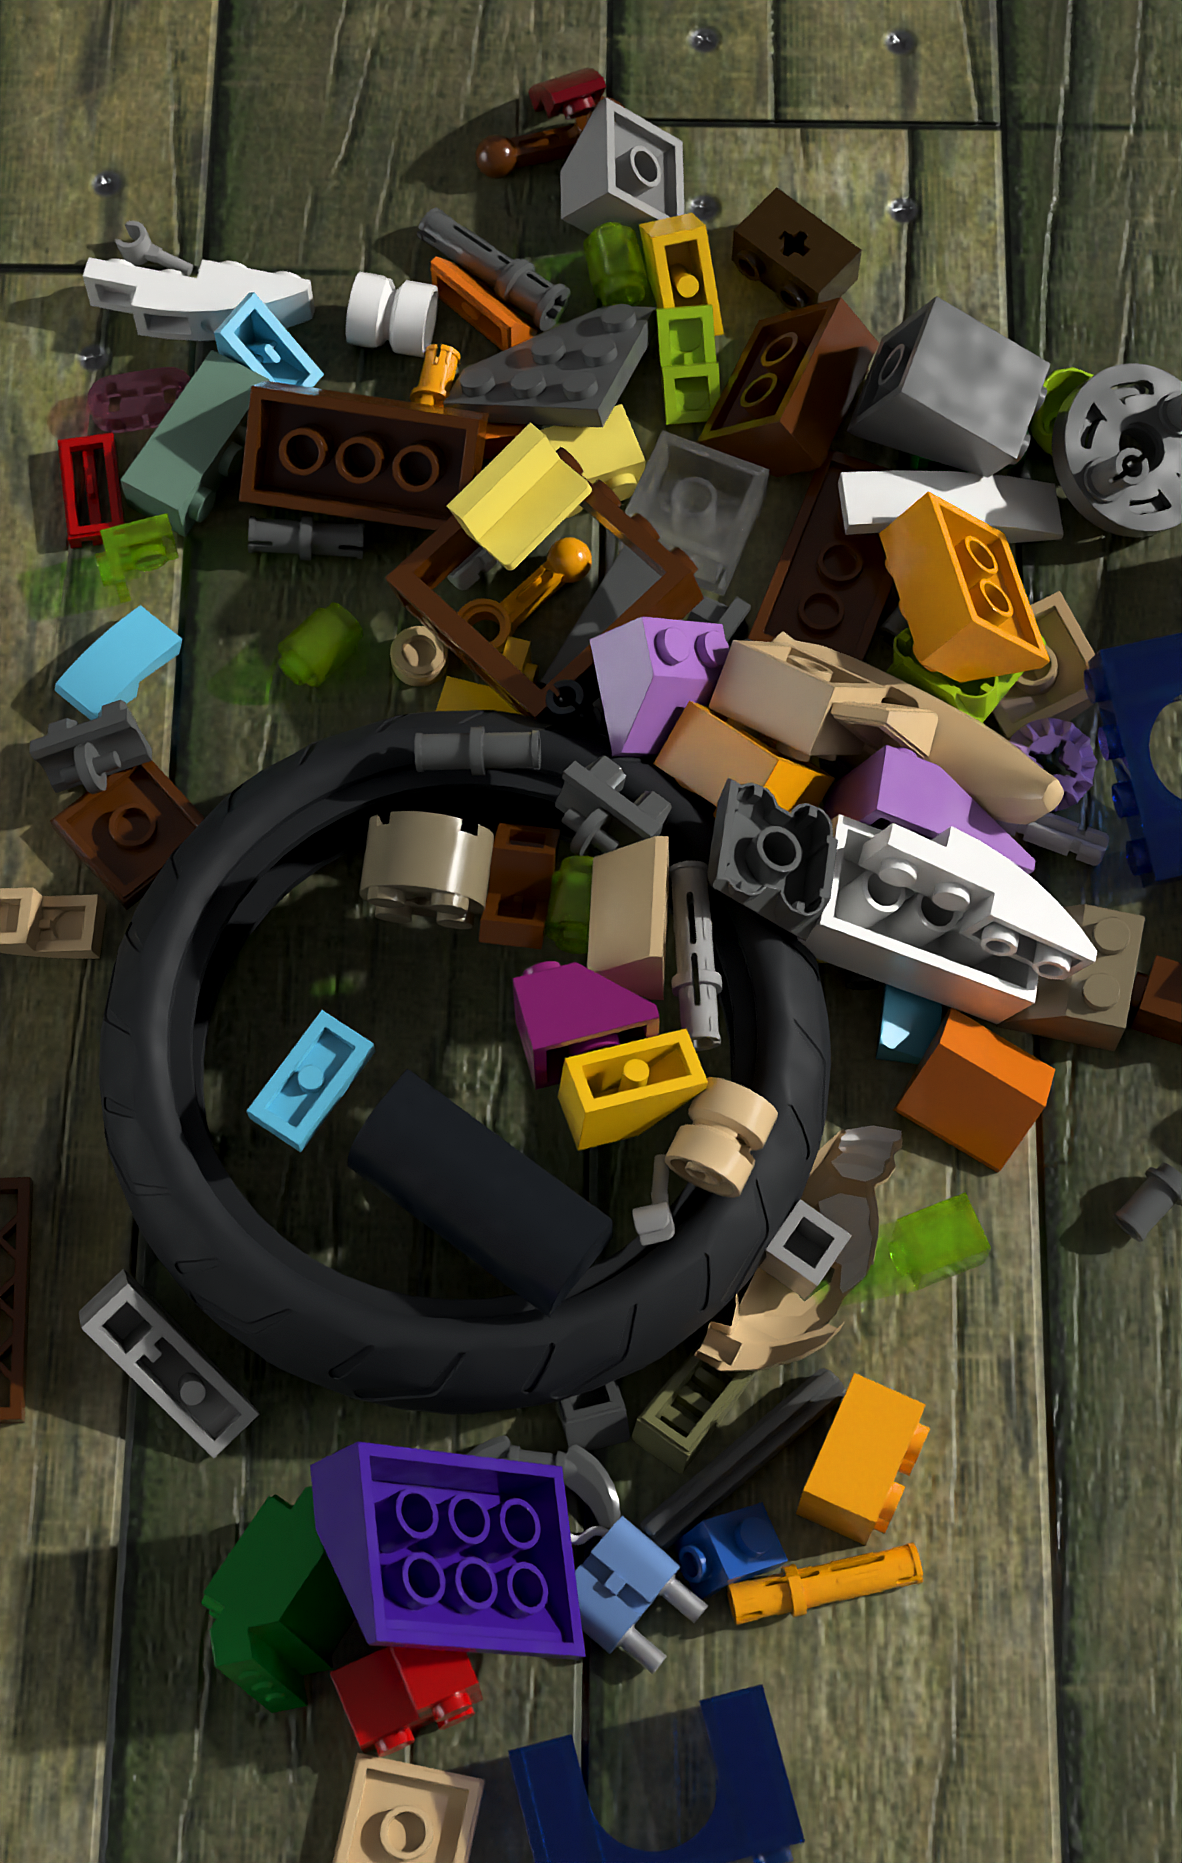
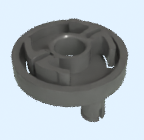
M1126 363L1109 367L1079 384L1067 396L1058 411L1052 433V457L1055 472L1071 504L1095 526L1114 535L1139 538L1156 535L1182 523V382L1162 369L1138 363ZM1137 384V385H1133V386H1131V387H1123V388H1118V389L1112 390V387H1115V386ZM1087 433H1089V438H1088L1087 446H1086V449H1085V448H1084V446H1085V440H1086ZM1121 434L1131 436L1139 443L1144 456L1142 461L1135 464L1131 462L1142 454L1138 449L1126 448L1122 451L1119 450ZM1140 502V505H1129L1130 503ZM1166 507V510L1156 512V511H1158V510H1160V509Z

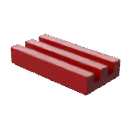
M114 433L57 440L67 535L71 549L82 547L83 541L92 540L93 545L105 544V538L115 537L116 542L127 541ZM104 448L112 522L102 523L94 449ZM82 451L90 518V525L80 526L72 458V452Z

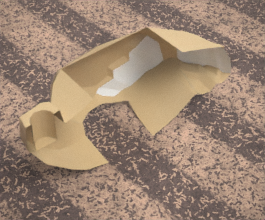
M873 1125L848 1130L842 1129L818 1151L801 1200L852 1235L831 1266L835 1269L831 1282L815 1292L806 1301H803L797 1293L761 1268H758L740 1304L736 1294V1308L732 1326L711 1321L705 1340L694 1355L696 1358L721 1372L761 1371L802 1360L823 1348L841 1330L844 1322L839 1328L828 1323L837 1313L844 1297L867 1275L871 1264L874 1265L879 1232V1213L875 1189L877 1186L887 1182L895 1171L894 1154L902 1148V1132L900 1130Z

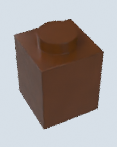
M1156 955L1148 974L1136 972L1130 1000V1007L1136 1008L1131 1029L1182 1045V963Z

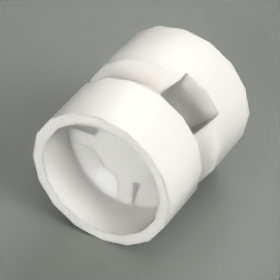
M359 272L353 283L346 318L347 343L377 348L382 346L386 340H389L395 353L425 358V348L432 343L439 300L438 287L436 285L406 280L397 290L392 279L382 275Z

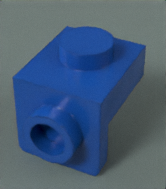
M762 1502L703 1520L674 1543L678 1563L682 1566L680 1568L681 1573L689 1582L693 1593L701 1600L713 1596L731 1583L776 1570L788 1561Z

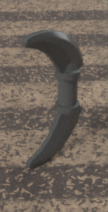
M499 1436L478 1445L467 1454L562 1466L564 1484L590 1507L600 1526L610 1530L617 1520L621 1518L619 1499L609 1474L594 1456L578 1445H572L567 1452L557 1451V1454L522 1450L520 1446L511 1445L507 1436Z

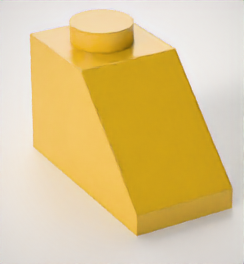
M693 213L639 224L648 279L657 308L711 304L713 306L714 335L724 334L706 225Z
M682 1029L565 1058L558 1099L579 1151L640 1135L707 1088L708 1081L687 1029Z

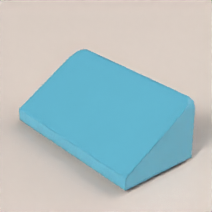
M884 983L876 1059L919 1064L940 1027L942 1004Z

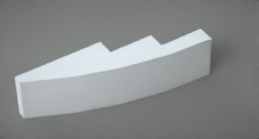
M913 470L841 472L838 481L845 535L880 533L928 491L1005 533L1008 543L1061 540L1064 535L1056 488L1053 483L1002 475H992L987 478L968 472Z

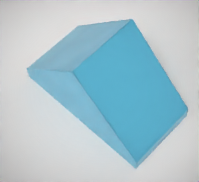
M249 292L214 332L219 354L268 378L271 382L313 388L324 375L254 292Z

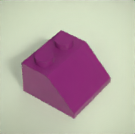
M556 961L542 962L527 968L523 972V976L513 978L515 1019L535 1090L560 1084L564 1059L567 1057L659 1035L660 1016L656 1004L577 962L562 966Z

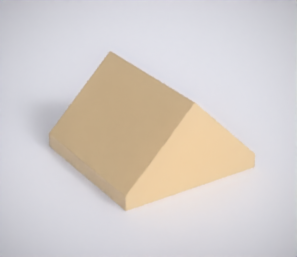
M654 836L593 857L587 968L625 989L651 1000H664L669 902L668 836Z

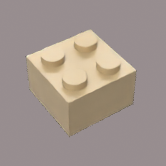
M733 640L708 708L727 716L726 723L737 731L743 728L755 738H759L762 733L777 740L775 749L788 757L809 762L811 755L825 760L835 761L837 755H860L865 742L834 719V716L830 714L833 702L881 703L886 688L789 643Z

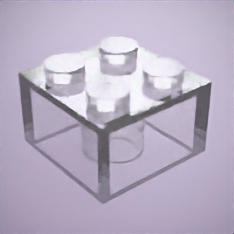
M662 430L625 513L632 517L637 512L646 518L660 536L658 542L669 551L675 546L679 547L695 563L699 569L694 573L698 586L724 596L766 503L769 469ZM618 539V555H619V553L621 552V550L623 549V547H624V545H625V544L622 543L619 539Z

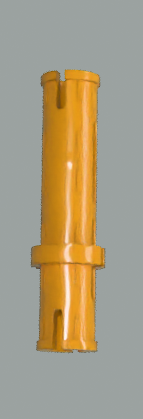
M911 1542L906 1545L893 1547L892 1549L874 1553L870 1552L812 1567L808 1566L797 1569L795 1564L782 1566L781 1573L727 1585V1596L731 1614L737 1626L761 1618L791 1613L792 1617L795 1618L806 1615L808 1608L817 1607L822 1604L844 1601L897 1587L922 1584L923 1570L918 1550L915 1544Z

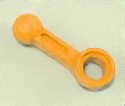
M566 537L559 539L550 547L547 561L503 601L498 603L486 598L475 599L466 603L458 611V614L471 626L481 620L496 622L500 626V631L497 637L489 643L501 653L504 651L508 636L512 637L517 627L565 583L578 582L589 573L592 566L591 552L588 546L577 538Z

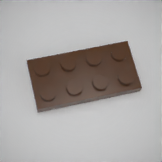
M829 449L826 460L814 472L748 639L771 642L778 634L784 631L793 640L821 645L865 662L895 582L885 566V559L887 557L879 533L845 535L838 481L841 472L892 471L891 469Z

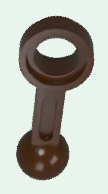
M607 97L608 99L624 107L620 102L616 101L615 99ZM593 112L576 118L574 124L566 127L513 138L500 134L487 136L477 146L475 153L476 164L479 170L487 177L501 179L509 176L516 168L568 158Z

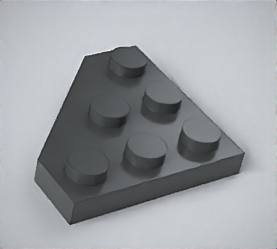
M628 304L602 306L464 368L450 390L449 397L444 400L443 405L448 408L489 413L487 423H532L533 425L603 428L657 331L655 307H632Z

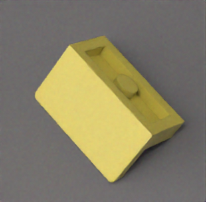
M529 423L447 507L467 535L507 570H514L592 492V488L582 476L560 459L546 435L532 423Z

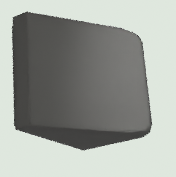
M617 1380L593 1391L557 1401L568 1448L572 1445H578L586 1451L623 1443L630 1439L626 1409Z

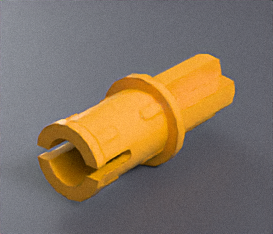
M431 344L425 348V359L419 384L411 391V402L444 407L443 402L450 395L449 392L453 387L457 365L460 363V353L456 349L441 344L440 355L437 357V344Z

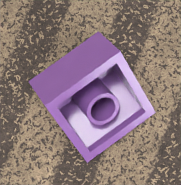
M640 617L590 639L612 755L657 758L687 703L692 701L706 707L709 706L729 653V646L725 639L722 624Z

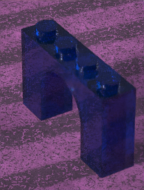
M1182 632L1099 650L1088 661L1089 669L1084 671V684L1088 699L1092 704L1098 703L1103 726L1098 728L1100 750L1105 761L1112 760L1117 783L1112 785L1114 808L1119 818L1126 817L1131 840L1126 842L1128 865L1134 876L1140 875L1143 889L1182 880V799L1171 793L1160 781L1153 768L1149 747L1152 727L1159 713L1164 707L1182 701Z
M763 1684L699 1700L697 1710L715 1775L716 1801L709 1820L700 1832L686 1843L669 1850L652 1852L633 1849L612 1838L601 1827L588 1801L572 1734L509 1750L508 1755L534 1862H794L791 1850L801 1848L805 1843Z

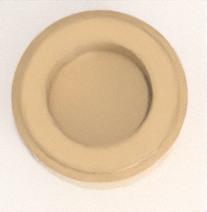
M425 626L409 627L400 632L392 642L390 649L392 668L396 676L404 683L417 687L428 686L437 682L445 674L449 663L448 648Z

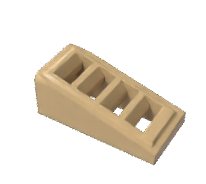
M833 702L830 713L834 716L835 720L875 751H879L885 745L903 747L913 751L919 758L929 757L938 722L937 714L929 709L890 703Z

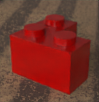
M388 1646L330 1672L363 1753L376 1748L379 1757L392 1754L415 1742L412 1734L413 1731L435 1721L439 1730H443L469 1719L475 1715L472 1707L473 1704L483 1700L477 1677L466 1652Z

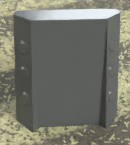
M728 778L718 800L707 871V878L711 886L806 941L831 899L838 839L833 837L831 820L823 809L808 803L797 805L792 811L788 812L778 806L774 795L767 788L752 782L741 785Z

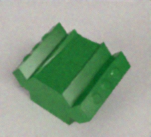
M312 1486L305 1487L294 1505L276 1494L272 1497L268 1496L203 1592L202 1605L209 1609V1615L216 1619L209 1629L215 1667L271 1713L308 1706L303 1675L333 1669L331 1656L356 1618L316 1531Z

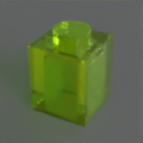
M966 1192L898 1218L892 1234L894 1240L888 1242L889 1252L898 1273L902 1277L910 1274L917 1291L985 1264L991 1250V1246Z

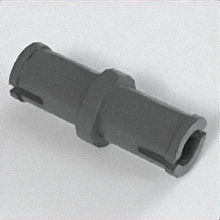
M303 514L301 515V520L256 518V516H250L248 553L299 554L300 560L310 561L312 560V555L357 557V559H363L364 522L313 521V515Z
M471 727L470 733H416L414 750L417 772H424V770L471 769L472 775H485L486 769H540L539 730H532V732L485 733L484 727Z

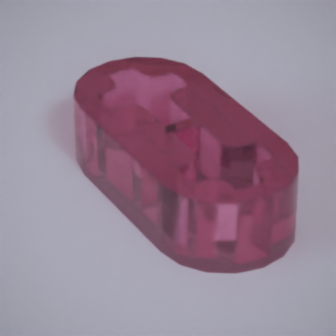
M161 367L100 378L91 386L88 392L87 402L94 423L101 430L109 433H123L158 427L175 403H165L164 390L175 388V399L177 400L191 378L185 371L176 367ZM120 397L119 411L109 412V398Z

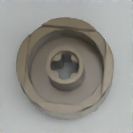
M395 811L390 814L389 824L383 825L378 815L372 816L369 820L359 894L368 903L376 905L374 916L380 920L394 923H409L412 921V915L437 917L436 923L448 928H473L475 916L482 914L483 910H485L494 834L479 824L477 836L461 831L462 819L437 813Z

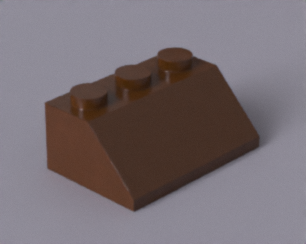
M842 297L759 320L697 443L703 450L775 477L802 471L809 472L819 468L829 454V447L840 424L849 413V405L860 383L868 374V366L877 350L879 342Z

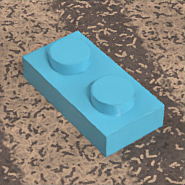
M321 1010L247 1109L249 1118L299 1152H302L375 1053L374 1043Z

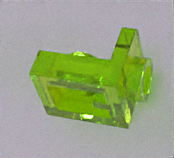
M167 513L100 530L105 552L95 554L103 586L115 585L120 603L131 601L124 572L135 569L138 571H152L164 566L167 561L179 558Z

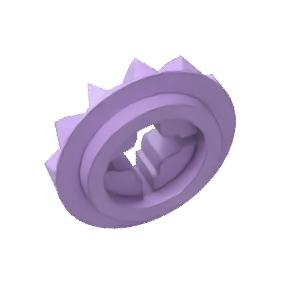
M1049 717L1034 720L1022 726L1010 738L1009 742L1027 756H1029V752L1034 755H1048L1054 748H1058L1060 743L1062 744L1059 749L1061 754L1058 762L1065 766V770L1070 772L1071 775H1052L1062 785L1064 795L1059 805L1051 812L1063 810L1077 804L1093 786V776L1098 761L1093 754L1090 738L1076 728L1072 722ZM1029 756L1034 762H1036L1035 758Z

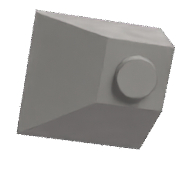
M607 97L599 101L560 172L561 219L599 240L641 239L639 224L684 214L682 141Z

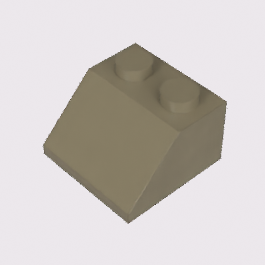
M1087 904L1063 907L1080 926L1097 950L1095 962L1063 981L1039 975L1035 1003L997 1024L996 1027L1115 1052L1126 1028L1145 916Z

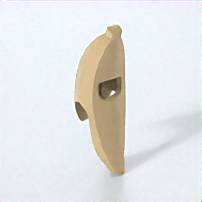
M784 631L771 641L789 643L885 687L886 691L881 703L929 709L935 712L938 716V722L929 757L925 756L921 759L939 765L994 820L1026 825L1051 812L1061 802L1064 790L1057 778L1041 768L1007 739L968 714L891 674L821 645L793 640ZM865 743L860 755H837V758L850 770H853L877 751Z

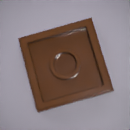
M149 761L108 775L106 790L93 795L87 791L50 820L57 834L121 905L128 910L143 898L172 852L197 828L205 817L153 761Z

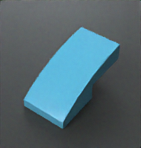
M140 605L98 638L56 682L54 691L88 719H96L103 705L117 700H122L127 704L137 697L139 682L179 654L182 638Z

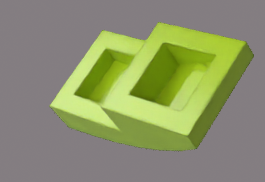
M705 304L655 309L666 425L708 421L720 397L713 306Z

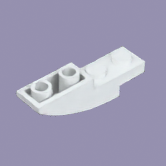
M89 257L83 274L91 306L133 314L137 333L143 336L173 340H215L214 332L249 292H254L285 329L311 320L315 311L310 280L301 279L296 274L286 271L270 273L250 269L235 261L219 263L202 259L197 278H193L174 269L157 271L136 267L122 259L106 261Z
M892 823L863 844L858 866L878 874L880 879L889 885L907 887L932 898V901L943 909L963 912L959 934L980 943L981 948L986 952L998 956H1009L1031 966L1033 971L1042 977L1060 979L1062 981L1095 962L1097 950L1060 903L1030 875L980 840L952 826L932 840H929Z

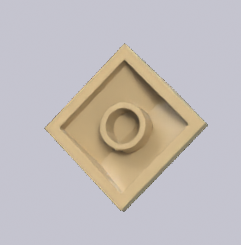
M1060 591L1030 605L1040 634L1046 642L1045 648L1050 662L1041 669L1024 671L992 711L1008 741L1018 729L1034 720L1049 717L1070 721L1113 691L1110 680Z

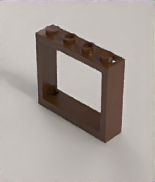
M563 447L557 449L556 452L560 459L582 476L581 474L584 471L577 460ZM583 477L591 486L592 492L579 505L661 576L654 585L601 634L640 617L682 620L704 599L694 577V573L699 570L695 563L679 547L675 546L669 551L658 542L660 539L658 532L641 514L636 512L630 517L619 507L622 504L619 498L603 481L598 479L592 484ZM454 515L385 577L401 605L520 715L531 716L537 720L547 719L556 721L554 714L547 707L545 699L549 689L555 693L558 699L560 698L553 684L563 679H572L578 682L584 690L587 701L591 703L601 696L591 644L541 690L433 591L437 585L480 546L467 535Z

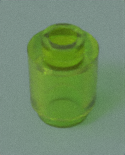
M615 222L599 225L583 242V250L594 295L601 299L603 306H613L616 304L634 306L644 298V288L647 285V276L636 232L630 227L622 226Z
M332 602L325 609L318 607L278 644V650L282 656L278 660V664L285 675L295 684L303 686L307 683L313 687H319L358 650L357 642L364 636L363 630L357 620L341 605Z
M567 857L562 860L560 870L553 874L545 934L555 941V945L560 950L568 953H588L593 857Z

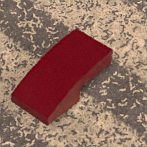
M584 68L534 84L530 87L528 94L535 112L545 109L548 118L564 114L566 120H572L594 111L595 103L600 101L606 85L603 77L596 70Z

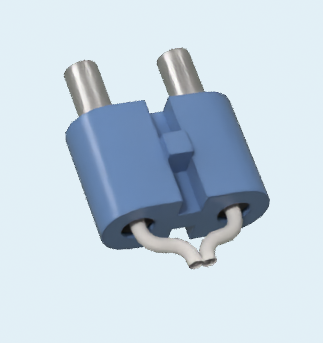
M622 1516L618 1519L610 1530L602 1526H593L585 1530L581 1535L576 1536L570 1533L572 1545L584 1544L593 1536L603 1537L591 1551L589 1557L575 1571L582 1631L609 1654L617 1646H621L653 1674L667 1656L635 1629V1624L643 1613L653 1604L658 1596H662L695 1623L708 1605L676 1579V1574L682 1566L625 1517Z

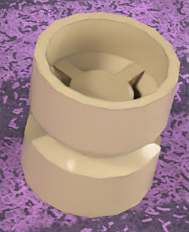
M708 1077L707 1088L694 1097L688 1109V1115L693 1123L680 1126L665 1156V1163L677 1175L693 1185L720 1196L734 1198L740 1196L755 1165V1160L750 1151L763 1149L777 1120L778 1112L767 1100L750 1089L722 1078Z

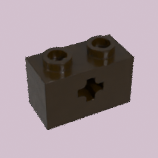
M777 187L734 229L732 261L738 270L752 281L759 280L775 292L781 303L791 311L841 297L858 280L862 250Z

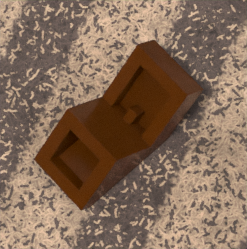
M499 822L493 842L489 891L480 922L479 942L542 949L549 921L560 829Z

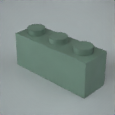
M211 350L120 481L127 506L186 537L196 521L202 522L207 518L214 506L216 492L226 477L233 478L240 470L244 458L251 386L270 380Z

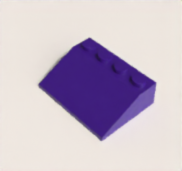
M356 1442L310 1465L316 1531L368 1645L572 1660L586 1657L562 1466L366 1442Z

